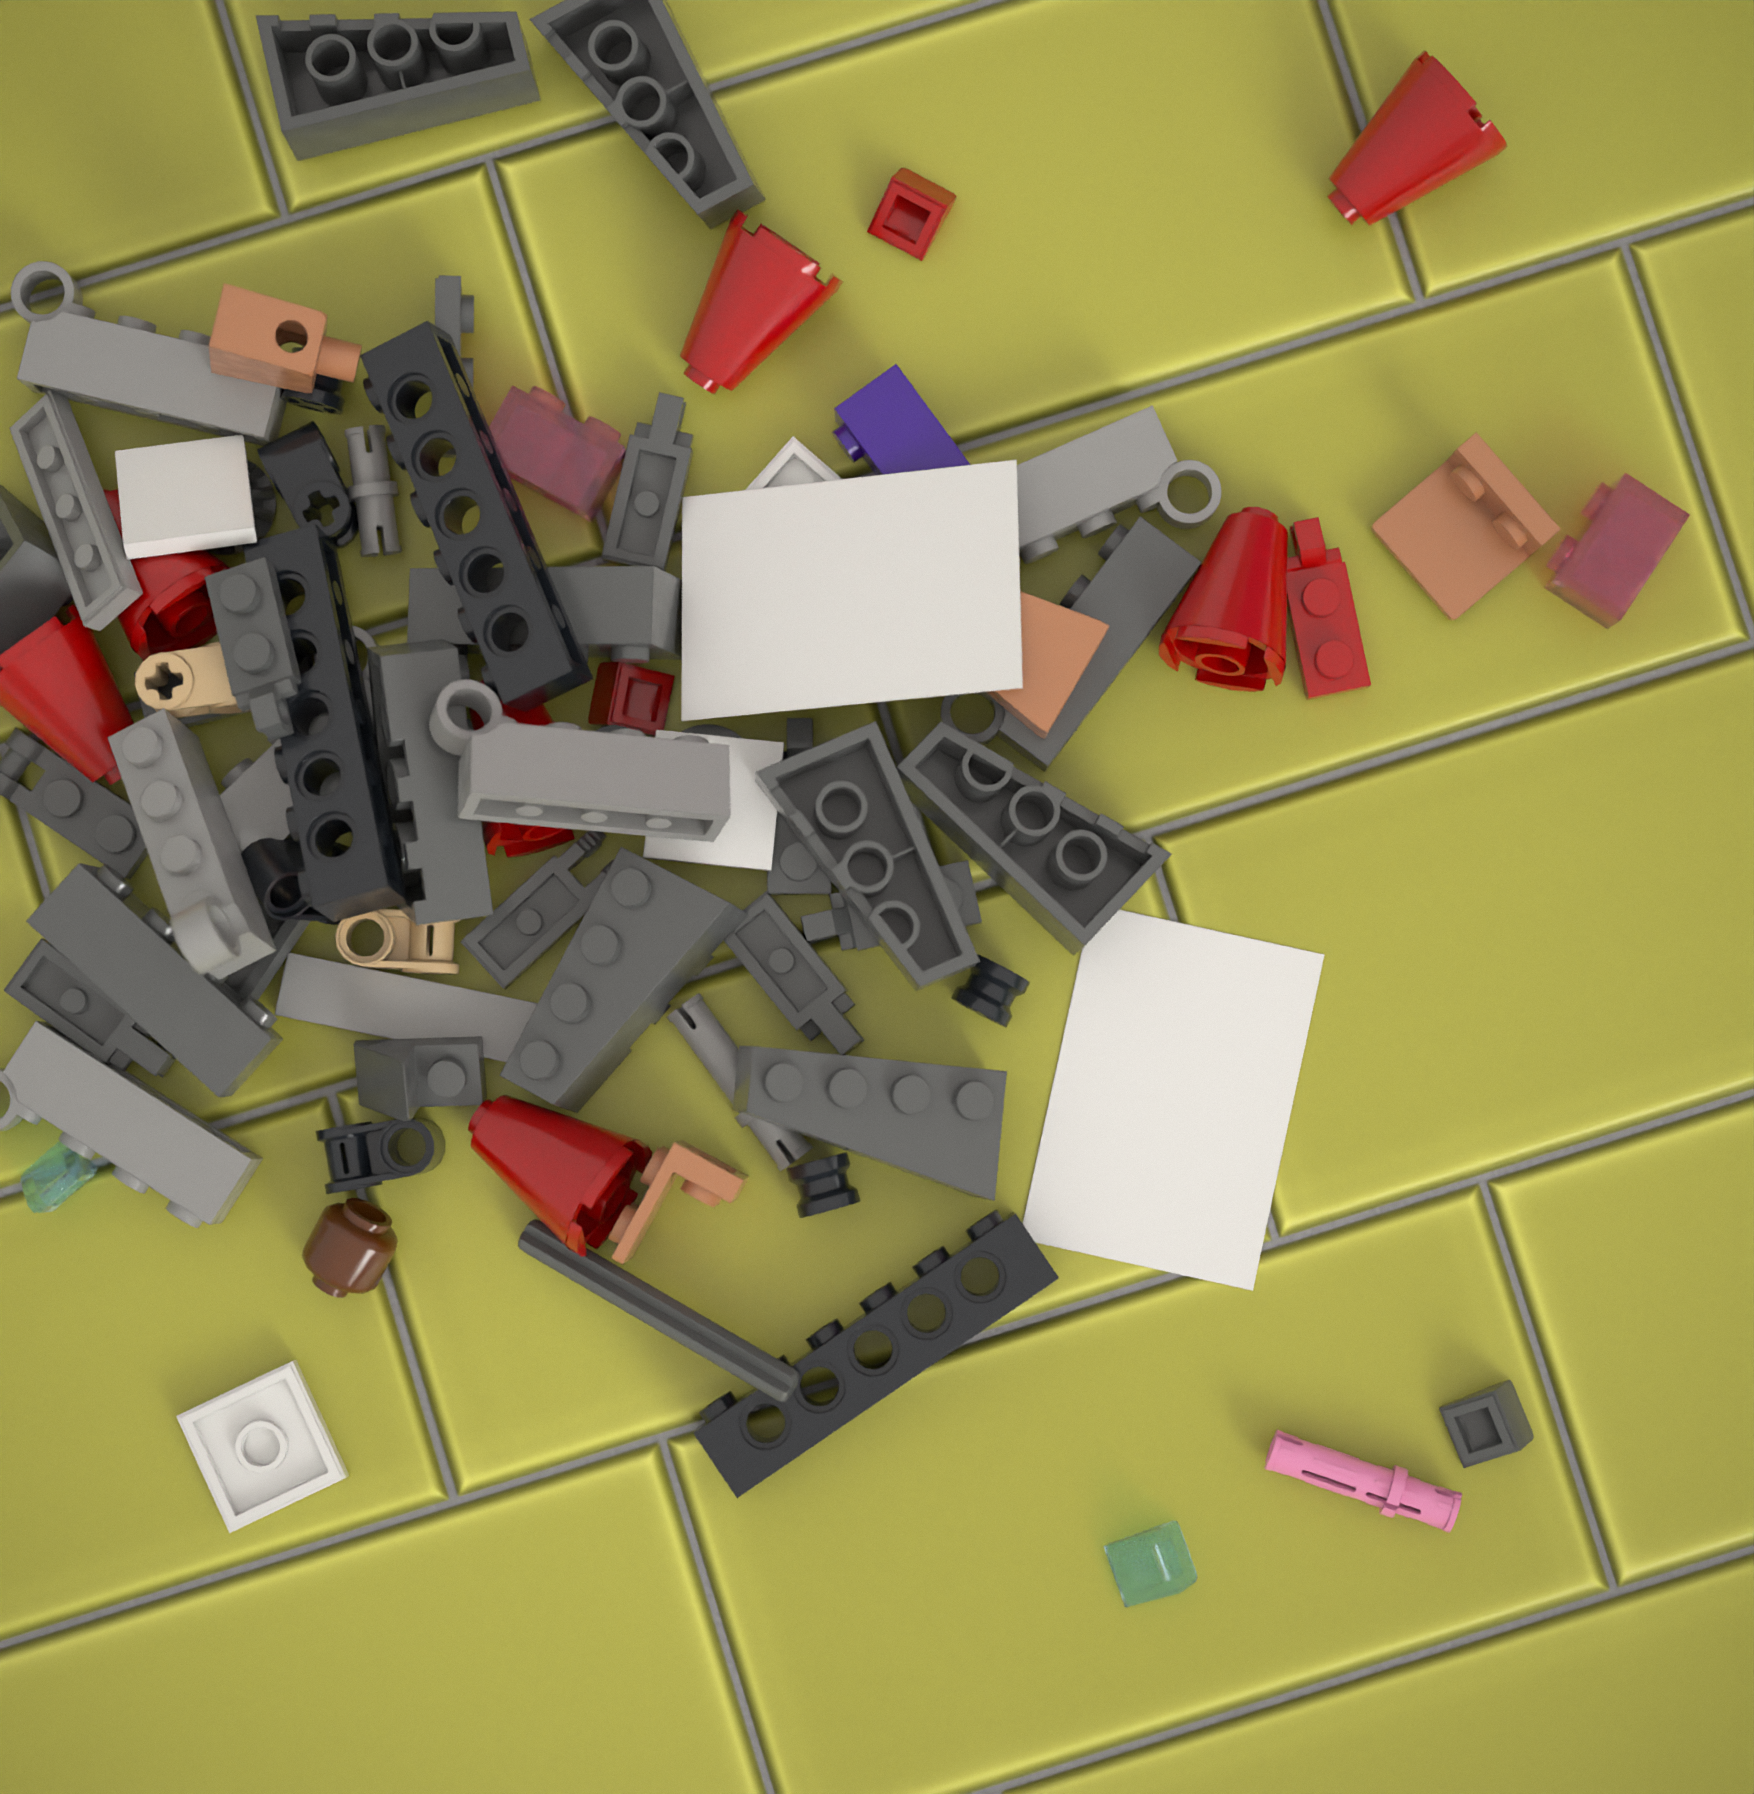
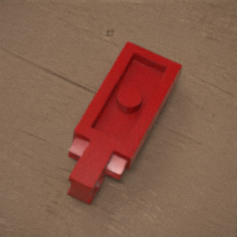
M1319 517L1293 522V526H1290L1289 529L1295 556L1287 557V611L1306 700L1369 688L1371 681L1346 562H1342L1339 547L1325 549Z

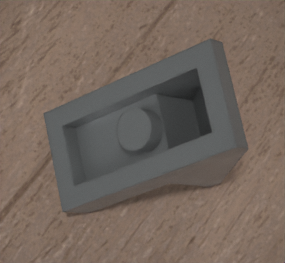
M482 1036L356 1040L353 1044L359 1105L401 1121H411L419 1107L481 1105L487 1099Z

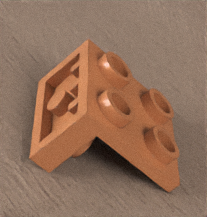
M1477 432L1460 445L1447 461L1371 526L1373 534L1447 619L1451 621L1461 616L1561 530Z
M683 1140L674 1142L671 1149L662 1146V1148L658 1147L640 1179L641 1183L649 1186L640 1206L633 1202L630 1206L626 1205L608 1239L618 1244L611 1258L621 1264L633 1258L678 1175L685 1178L680 1188L682 1191L714 1208L716 1205H719L721 1199L729 1203L735 1201L749 1176Z

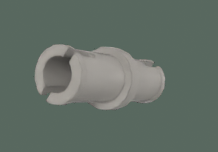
M369 425L367 436L370 453L366 451L363 426L346 429L344 433L348 443L353 486H349L347 492L349 501L356 503L361 557L378 556L377 530L381 533L383 556L401 553L402 548L399 545L393 497L399 495L398 482L391 481L385 439L386 427L384 425Z

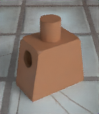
M224 283L209 343L211 373L303 393H312L317 374L354 383L362 345L326 336L328 315L321 311ZM294 342L300 344L303 349L299 352L290 353L280 347L285 343Z
M1020 591L1023 688L988 691L986 693L1032 732L1045 739L1105 637L1109 625L1095 618Z

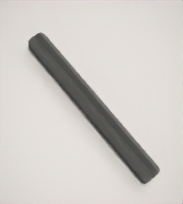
M533 1219L522 1232L518 1241V1247L531 1257L777 1401L786 1402L793 1394L799 1382L800 1374L789 1365L586 1248L587 1256L580 1257L569 1250L540 1220Z

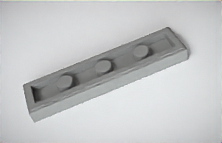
M50 390L9 429L82 623L85 627L101 631L142 595L143 592L131 561L126 558L123 540L67 396Z
M288 953L275 1015L391 1039L482 1036L484 1058L507 1062L538 1003Z

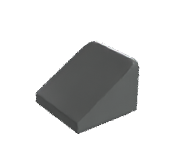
M1511 1380L1497 1383L1439 1408L1463 1468L1518 1452L1534 1438L1533 1431Z

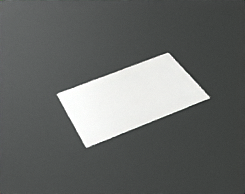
M1017 460L682 497L681 721L1023 688Z
M1119 910L1082 948L1022 1223L1035 1243L1253 1291L1324 954Z

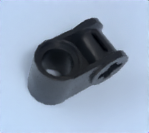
M315 421L257 449L271 481L282 499L285 500L295 522L300 528L316 523L336 544L337 549L346 547L355 539L359 532L356 505L354 502L349 501L347 488L339 474L340 468ZM325 505H330L334 509L332 511L334 522L324 527L320 522L322 515L319 509Z
M263 838L251 843L242 851L241 856L258 902L272 918L278 920L318 921L331 925H338L341 920L333 922L312 906L306 904L298 882V870L305 867L301 845H297L294 841ZM335 842L332 848V857L343 855L350 847Z
M413 1118L411 1121L396 1119L374 1124L370 1121L316 1131L317 1141L323 1142L325 1146L330 1181L325 1184L326 1195L382 1185V1181L427 1173L441 1163L445 1154L446 1141L442 1130L434 1122L425 1118ZM410 1128L418 1131L426 1143V1152L423 1158L415 1165L405 1162L398 1151L400 1136Z

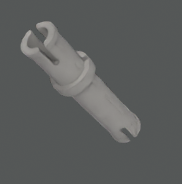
M698 993L682 1004L680 1009L677 1008L669 1014L667 1018L675 1025L733 1104L739 1048L705 1004L702 995ZM740 1112L735 1117L742 1128L746 1125L750 1127L778 1165L777 1168L780 1172L813 1148L810 1142L808 1143L803 1135Z

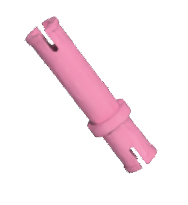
M1278 1429L1275 1431L1265 1460L1264 1469L1288 1475L1326 1490L1364 1501L1367 1504L1379 1507V1514L1393 1518L1396 1513L1427 1523L1448 1533L1454 1526L1461 1505L1462 1493L1441 1486L1438 1487L1409 1476L1408 1469L1394 1465L1391 1470L1380 1465L1377 1466L1360 1460L1357 1457L1299 1439Z

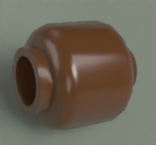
M349 1198L345 1203H335L327 1206L322 1211L302 1252V1258L306 1267L314 1274L312 1278L314 1285L321 1291L339 1298L346 1297L348 1293L364 1294L374 1290L390 1263L398 1243L397 1236L391 1227V1217L377 1205L359 1198Z

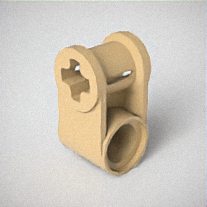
M220 642L211 643L200 648L160 652L151 655L140 664L136 672L135 687L138 696L146 705L154 708L156 712L164 708L176 719L206 714L243 713L241 709L239 710L236 699L231 693ZM169 673H173L183 681V685L173 688L171 699H168L158 691V687L168 684Z
M380 909L341 920L335 935L336 944L341 955L357 966L369 969H397L406 973L458 975L459 964L453 961L455 923L462 919L416 925L401 910ZM363 922H377L384 932L383 946L372 956L363 957L358 955L352 947L351 937L353 931ZM434 927L433 953L430 956L431 928Z

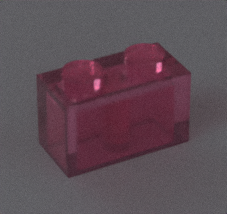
M512 385L489 426L510 479L593 523L622 470L626 450L623 445L618 443L621 434L608 424L594 417L588 416L583 424L564 414L563 410L566 404L553 394L537 386H533L528 394Z
M1624 473L1611 487L1604 482L1597 486L1580 514L1589 519L1576 539L1566 534L1546 563V567L1554 571L1544 588L1606 629L1621 621L1690 516V514L1627 473Z

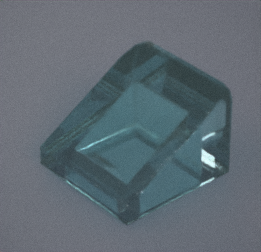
M59 1141L21 1175L20 1181L28 1207L34 1213L53 1212L97 1174L95 1172L97 1170L96 1166L90 1159L72 1151Z
M1177 1521L1158 1525L1103 1546L1125 1607L1179 1594L1198 1579Z

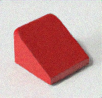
M901 168L892 176L867 232L922 261L948 216L957 196L907 168Z
M601 662L597 669L588 723L600 727L609 725L623 726L655 737L656 730H664L674 675L627 663Z

